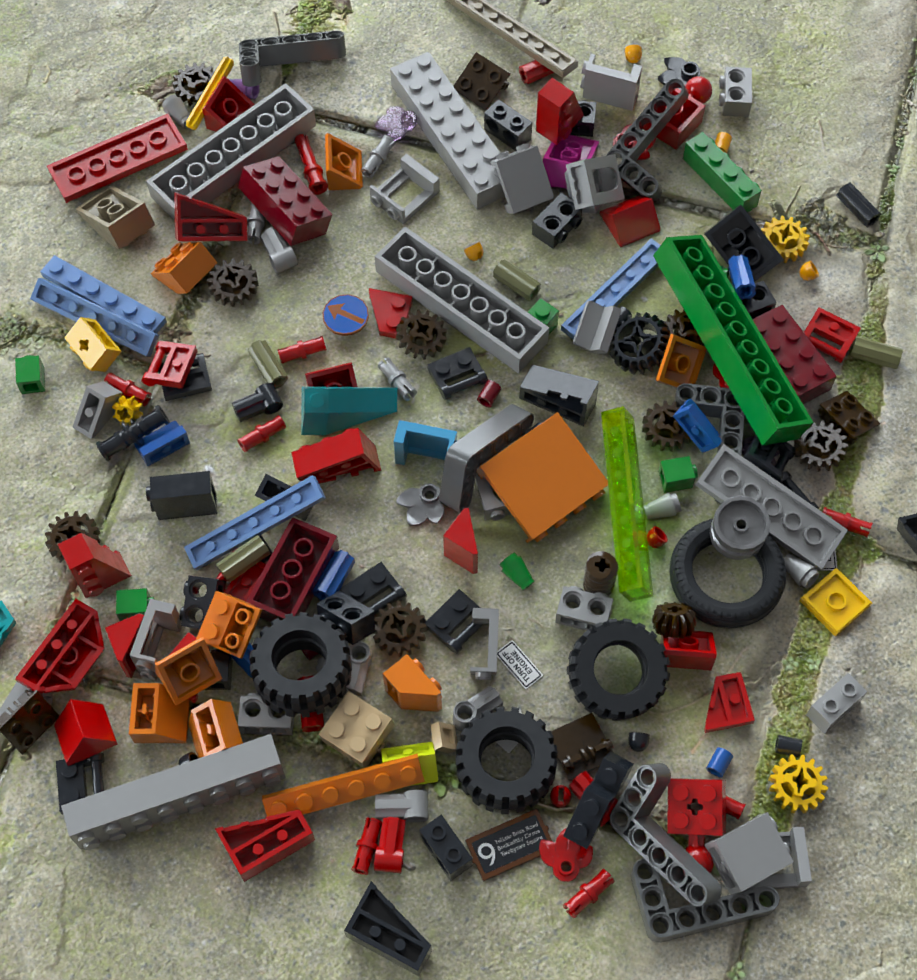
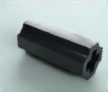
M851 182L839 189L836 195L838 199L867 228L879 220L882 214Z

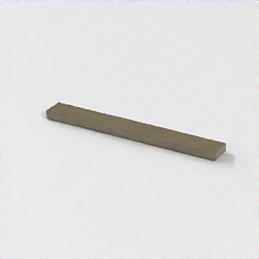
M445 0L562 78L578 67V60L487 1Z

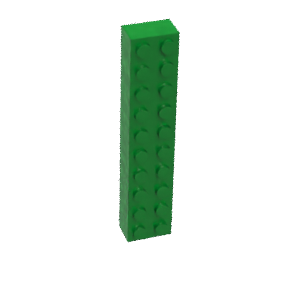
M702 235L666 237L653 257L761 444L769 445L798 440L814 422Z

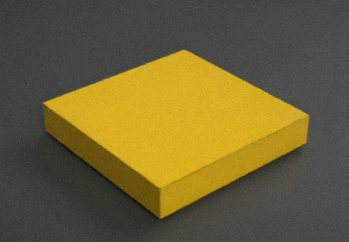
M837 568L831 571L799 600L835 637L872 605V602Z

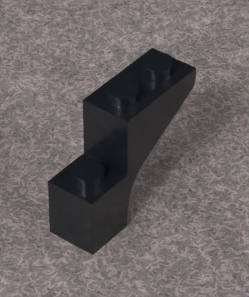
M611 751L603 758L593 781L584 790L563 835L565 838L586 849L589 848L614 799L624 786L634 763Z

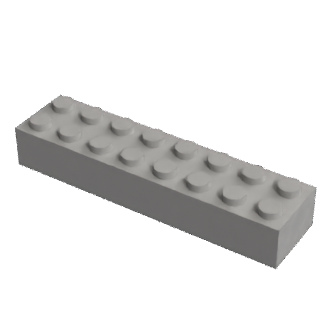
M426 52L390 68L391 86L475 208L478 210L505 197L496 167L492 166L490 162L496 159L495 155L500 153L431 54Z
M285 83L147 180L151 198L174 221V192L210 203L240 181L244 166L271 159L292 144L297 135L306 134L316 127L314 109Z
M404 227L375 256V266L378 274L406 294L413 296V299L434 314H437L441 319L518 374L548 343V326L408 228Z
M269 734L64 804L61 807L69 837L80 849L91 850L100 846V843L103 841L123 839L129 832L149 830L153 827L152 824L161 821L163 823L175 821L178 819V815L187 812L189 814L198 813L204 810V806L213 803L215 805L224 804L230 800V797L239 794L240 796L250 795L256 791V788L276 786L286 777L272 735Z

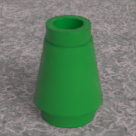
M515 552L499 564L502 568L501 572L523 591L535 582L522 557L517 556Z

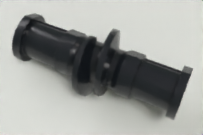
M157 405L155 410L144 417L141 416L136 422L131 418V425H127L122 421L123 430L115 432L113 436L103 442L98 441L96 445L106 461L111 460V456L121 450H125L132 443L143 446L145 444L144 436L151 434L153 430L163 424L168 425L170 421L163 409Z

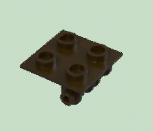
M476 52L453 87L459 94L482 109L487 110L501 89L506 90L508 88L509 82L507 79L510 73Z
M848 391L821 403L817 411L820 414L819 417L827 425L833 423V427L838 424L835 430L841 428V436H846V444L849 443L850 445H853L858 440V436L880 425L874 418V415L867 411L858 402L857 398Z
M26 689L17 699L21 705L14 701L13 704L17 709L14 711L8 707L7 710L11 715L5 711L0 716V733L22 755L59 718L58 713L37 690L32 691L30 689L28 691Z
M589 713L551 731L554 736L553 743L557 745V758L569 781L584 771L589 772L600 767L603 758L610 751L613 752L612 749L614 747L611 740L606 739L593 713Z

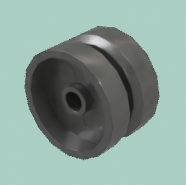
M737 496L724 501L715 512L711 523L710 537L713 546L720 554L730 559L742 560L752 557L759 552L769 534L771 522L768 512L761 503L750 497Z

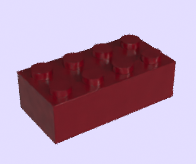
M280 156L243 167L238 188L290 246L327 233L333 214Z
M783 304L753 319L802 404L832 389L837 377Z
M294 517L291 518L246 601L262 609L259 618L271 622L277 618L283 620L287 614L293 613V616H300V612H306L314 597V587L334 552L339 549L337 535Z

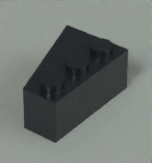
M371 881L344 929L346 937L419 976L432 952L431 944L405 919Z

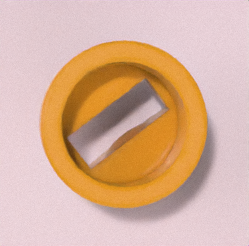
M639 45L627 46L625 48L626 60L629 63H637L642 57V47Z
M480 242L464 250L468 259L472 261L481 259L484 253Z
M811 260L804 263L800 268V277L806 281L819 277V272Z

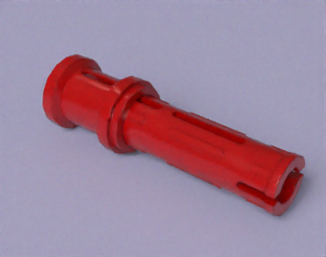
M299 134L295 137L294 142L304 165V178L308 180V188L313 194L320 195L327 191L328 183L322 176V167L316 162L308 136L306 134Z

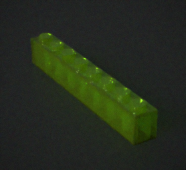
M622 406L601 412L615 558L618 563L619 593L629 602L654 596L634 417Z

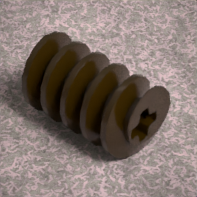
M597 551L588 557L583 579L585 592L593 594L600 592L607 596L613 592L617 578L618 563L610 553Z

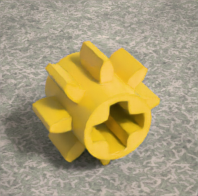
M123 395L119 398V402H115L112 406L116 410L113 418H117L120 421V425L122 421L125 423L129 422L131 425V418L136 422V419L143 416V413L139 411L143 404L138 403L135 400V396L126 399Z

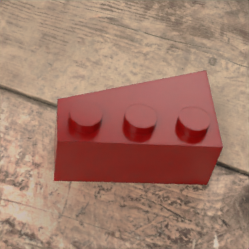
M551 78L538 92L536 132L558 145L562 139L568 138L572 128L584 115L575 93L554 78Z
M174 192L175 238L177 241H247V217Z
M359 428L347 429L342 434L334 437H325L318 443L304 445L299 450L291 452L296 477L299 481H303L313 475L318 483L321 484L335 481L336 476L351 473V477L359 476L358 471L373 468L374 472L382 471L376 445Z
M83 533L57 544L85 598L98 596L104 589L132 576L119 551L113 552L109 546H101L97 540Z
M300 809L268 816L261 820L245 821L234 826L215 828L244 882L315 841L313 832Z

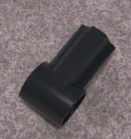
M265 383L256 388L255 393L232 402V407L241 423L262 413L267 415L274 414L282 409L283 402L274 384Z

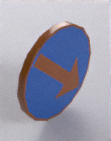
M350 294L338 295L332 298L325 305L322 312L323 322L327 329L341 336L360 332L366 326L369 319L368 307L365 302L359 297Z

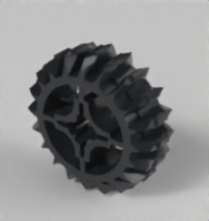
M638 312L635 318L627 315L628 320L626 322L619 320L621 326L615 328V334H613L609 346L610 356L614 359V363L617 366H621L623 371L627 372L629 370L633 375L637 371L644 375L645 369L653 372V366H661L660 360L663 359L671 332L666 327V323L656 315L651 317L647 312L643 317ZM643 330L654 331L657 335L645 334ZM624 352L635 353L637 357H629Z

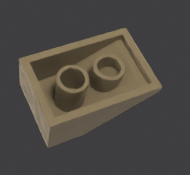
M112 185L76 208L77 213L107 243L117 249L127 247L132 240L146 234L155 225L144 202Z

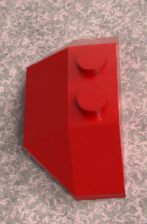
M75 599L16 676L15 681L32 691L37 690L39 693L76 690L105 649L98 611Z

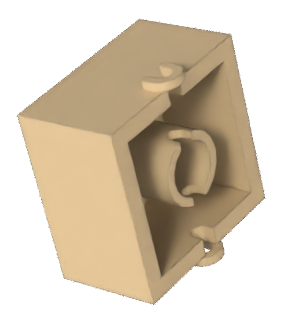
M348 691L318 735L324 743L361 767L366 768L377 752L380 753L381 749L384 748V741L395 725L392 718Z

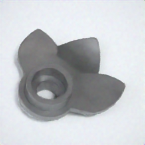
M431 483L423 485L420 489L408 488L396 500L397 504L408 508L407 522L410 526L420 525L427 519L437 524L444 514V508L439 501L440 488ZM428 494H432L434 496L432 499L425 498V496Z

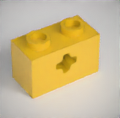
M80 317L65 336L66 341L70 344V349L79 355L83 360V365L90 371L106 372L122 352L95 319Z

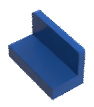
M693 399L686 400L673 415L702 453L717 448L722 443L718 431Z
M172 421L168 425L143 437L145 443L143 446L134 443L146 465L150 466L190 444V441L183 426H179L177 421Z

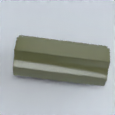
M505 259L501 260L493 271L495 279L528 301H532L541 289V283Z
M856 336L850 357L897 369L903 349Z
M258 340L252 343L248 348V353L265 381L273 383L276 389L283 386L288 380L287 374L266 340Z
M257 535L216 565L221 574L230 583L271 553L266 544Z

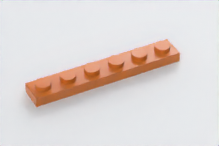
M418 754L262 795V802L267 817L299 809L302 815L425 781Z

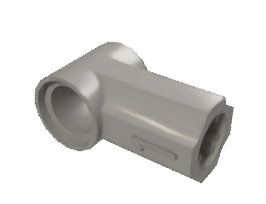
M268 228L260 235L276 274L298 265L291 246H287L284 238L275 228Z
M359 641L349 646L352 678L350 684L346 686L347 692L350 691L356 696H362L368 668L372 663L369 646L365 642ZM357 653H364L366 655L361 660L353 658Z
M488 686L467 701H460L455 705L453 709V725H455L458 731L462 732L464 728L468 729L469 722L474 717L481 718V712L489 709L490 713L496 710V707L503 706V701L496 689ZM467 713L471 718L463 720L458 715Z
M410 790L404 792V794L376 795V819L398 817L407 822L427 821L428 792Z

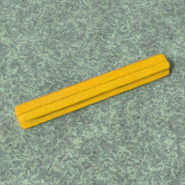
M227 56L223 57L186 121L188 128L197 130L204 118L202 108L221 78L229 75L234 66L233 59Z

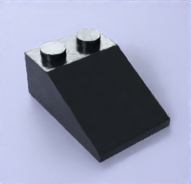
M741 204L704 232V235L728 265V260L732 256L743 255L747 257L754 282L784 260Z

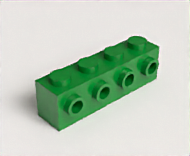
M701 132L685 143L682 159L733 210L741 204L748 213L758 206L762 191L759 185L752 181L745 174L744 170L738 167L730 159L729 155L716 145L712 138Z

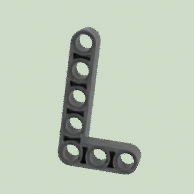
M342 31L247 39L239 43V65L242 84L248 87L257 86L262 82L261 67L331 60L346 56L345 36Z
M678 78L671 79L664 85L606 155L615 154L616 159L622 158L621 164L618 165L620 179L641 196L652 198L653 201L661 197L662 187L651 174L635 161L688 99V90L683 81ZM676 88L682 89L678 95H672L673 90ZM660 106H667L663 113H657ZM652 123L649 130H642L645 124ZM631 141H637L635 147L628 148V144ZM632 172H639L635 179H629ZM649 185H655L654 191L646 193V188Z
M690 383L679 385L674 397V401L677 404L676 407L680 408L686 402L681 397L693 399L705 416L720 418L719 437L722 443L717 447V453L725 444L733 446L732 450L741 456L745 414L734 398L730 388ZM705 400H711L714 403H708ZM729 403H735L737 406H732ZM727 424H733L736 427H730Z
M510 404L452 444L445 456L439 501L459 513L464 508H468L472 501L477 468L527 432L533 424L534 414L514 404Z
M663 763L640 766L610 814L611 826L690 904L702 906L718 901L722 894L720 883L649 816L670 783V769Z
M645 859L638 860L631 872V881L646 934L649 939L656 943L770 915L780 902L779 894L774 888L762 886L722 896L718 901L706 905L693 906L690 904L669 910L659 873ZM640 868L647 869L651 874V878L641 879L637 874V870ZM654 895L657 897L659 905L649 906L645 901V896ZM759 896H767L771 900V907L762 906L759 902ZM732 903H742L745 907V913H736ZM709 908L715 909L719 914V919H709L706 915V910ZM681 915L689 916L693 921V926H683L679 921V917ZM654 922H662L665 924L667 932L664 934L655 932L652 924Z

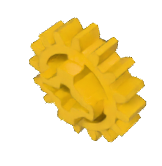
M781 216L780 220L773 217L771 223L765 222L764 228H761V231L782 256L784 263H787L788 258L796 261L797 256L802 257L804 251H807L810 235L806 234L807 228H800L801 221L794 223L793 217H790L789 220H785L784 216Z
M792 754L788 758V762L782 758L779 761L780 766L774 765L771 770L774 774L770 775L768 781L774 784L770 786L769 792L777 793L773 800L774 802L783 801L782 809L789 805L791 806L792 813H795L800 808L804 814L808 811V806L815 810L818 806L817 802L822 803L825 797L821 793H826L828 787L822 784L828 778L827 776H820L819 773L823 767L815 768L813 766L814 759L806 762L805 755H801L799 760H796ZM795 768L794 772L783 774L786 770ZM797 777H798L799 785L802 786L799 791H798L797 783L794 782ZM813 794L810 798L802 800L803 795Z

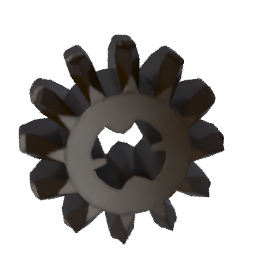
M664 602V605H657L654 610L652 623L656 634L663 635L664 638L684 639L685 636L692 635V631H694L696 626V617L691 606H685L684 603Z

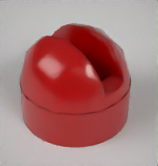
M657 526L649 530L646 535V543L653 548H659L668 541L664 531Z
M564 785L555 786L550 793L551 803L558 808L566 807L571 801V791ZM559 790H564L563 801H558Z

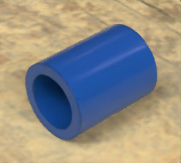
M717 747L706 770L712 775L722 778L733 759V755L726 749Z

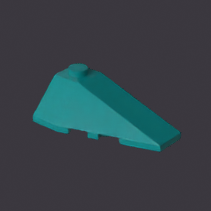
M302 387L301 435H328L397 412L398 388Z

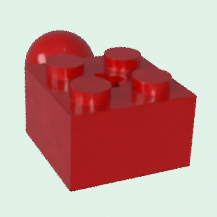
M696 76L686 83L685 86L689 93L688 99L656 136V138L676 150L702 123L705 111L704 103L711 98L713 91L710 81L705 77ZM676 88L673 90L672 95H678L681 90ZM660 106L657 113H663L667 106ZM652 123L645 124L642 129L645 131L649 130Z
M671 778L668 784L667 834H687L688 846L685 850L709 873L713 870L714 862L704 845L705 835L723 836L726 834V780ZM695 799H698V804L703 805V809L698 810L697 814L694 809H691V804L695 802Z

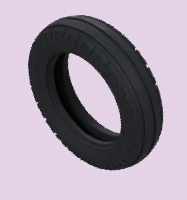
M713 519L703 521L692 527L680 538L671 556L669 568L670 581L678 601L684 603L685 606H691L698 620L715 627L740 628L762 620L776 607L785 589L786 566L779 547L768 534L759 552L753 555L761 567L763 577L762 586L755 595L745 601L736 603L715 600L701 590L693 575V561L701 550L712 545L710 528Z

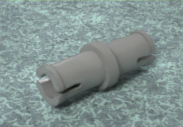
M384 135L376 149H372L370 152V158L361 169L364 176L373 178L380 165L386 162V156L395 145V141L390 136Z
M251 203L250 216L247 218V242L252 244V239L255 237L254 245H257L261 242L260 235L265 225V219L260 211Z
M384 358L387 364L381 360L378 364L379 370L388 378L390 386L397 387L403 399L409 401L410 397L408 394L413 398L417 393L416 389L407 381L406 374L401 370L399 371L390 358Z

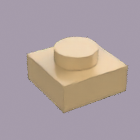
M439 721L431 724V739L434 750L446 753L456 752L457 736L455 725Z

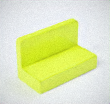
M432 741L381 749L383 763L418 754L425 782L414 785L438 782L436 756Z

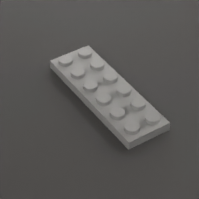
M723 444L695 484L720 503L737 496L750 497L761 503L769 514L771 522L769 535L771 538L803 561L815 566L818 571L823 569L848 531L725 444Z

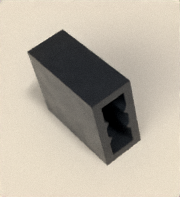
M210 471L150 477V486L146 487L147 501H150L151 511L156 512L158 520L218 514L217 493Z

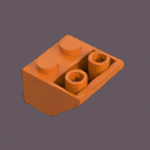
M179 242L171 248V254L167 258H162L155 264L156 269L150 274L175 293L187 294L218 262L201 242Z
M216 591L196 639L203 637L206 644L242 659L262 609L229 594Z
M408 654L383 673L385 691L401 709L440 711L442 709V688L433 677L429 679L424 673L423 665L416 658L412 660Z
M133 683L129 735L133 742L187 743L190 700L187 699L175 705L163 684Z
M210 699L191 710L188 725L198 759L243 744L231 702Z

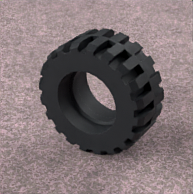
M300 612V616H293V613L287 614L283 620L277 618L271 621L272 626L270 628L265 626L260 631L261 638H255L252 644L253 650L249 656L254 686L257 694L261 695L262 701L267 706L272 705V710L279 714L284 710L288 717H295L296 714H301L302 718L310 717L309 713L316 712L317 715L324 713L326 706L330 708L338 703L337 696L342 698L347 692L346 686L350 684L352 678L350 648L348 641H345V635L341 629H336L335 623L330 620L324 622L323 616L314 614L313 617H309L308 613ZM297 650L317 652L326 660L320 672L305 680L287 679L277 672V667L285 656Z
M609 619L606 622H600L591 627L575 642L568 657L567 675H569L570 679L568 684L570 690L573 689L577 702H581L585 706L584 709L589 713L593 712L599 718L612 719V721L631 719L646 713L664 695L667 689L665 687L666 682L670 679V673L667 672V666L670 665L669 657L664 655L666 650L664 644H659L656 640L658 636L653 631H647L645 625L632 623L630 619ZM614 645L624 646L637 656L641 664L642 675L640 682L631 692L612 694L604 690L598 683L594 674V663L598 654L607 647Z
M504 706L496 707V712L490 713L489 709L481 712V718L474 717L469 722L468 729L464 728L460 734V742H457L456 768L458 780L462 783V789L467 796H472V802L478 806L481 804L485 805L486 810L494 812V809H499L501 814H509V810L516 809V813L525 811V807L528 805L531 808L538 804L541 797L544 798L547 795L549 787L553 784L555 778L558 751L557 745L553 743V734L551 731H546V724L541 719L535 721L533 713L526 711L525 715L519 713L520 708L512 707L511 711H504ZM499 740L518 742L531 755L532 763L530 770L526 775L514 781L497 780L487 774L482 767L481 757L485 748Z

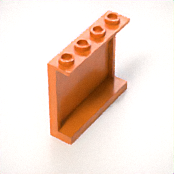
M558 412L481 465L476 471L481 479L483 477L487 479L526 533L528 539L525 541L527 543L533 539L539 542L548 535L546 531L552 525L555 528L561 526L568 521L565 517L572 511L575 515L587 507L584 503L590 498L594 501L606 493L603 488L610 484Z

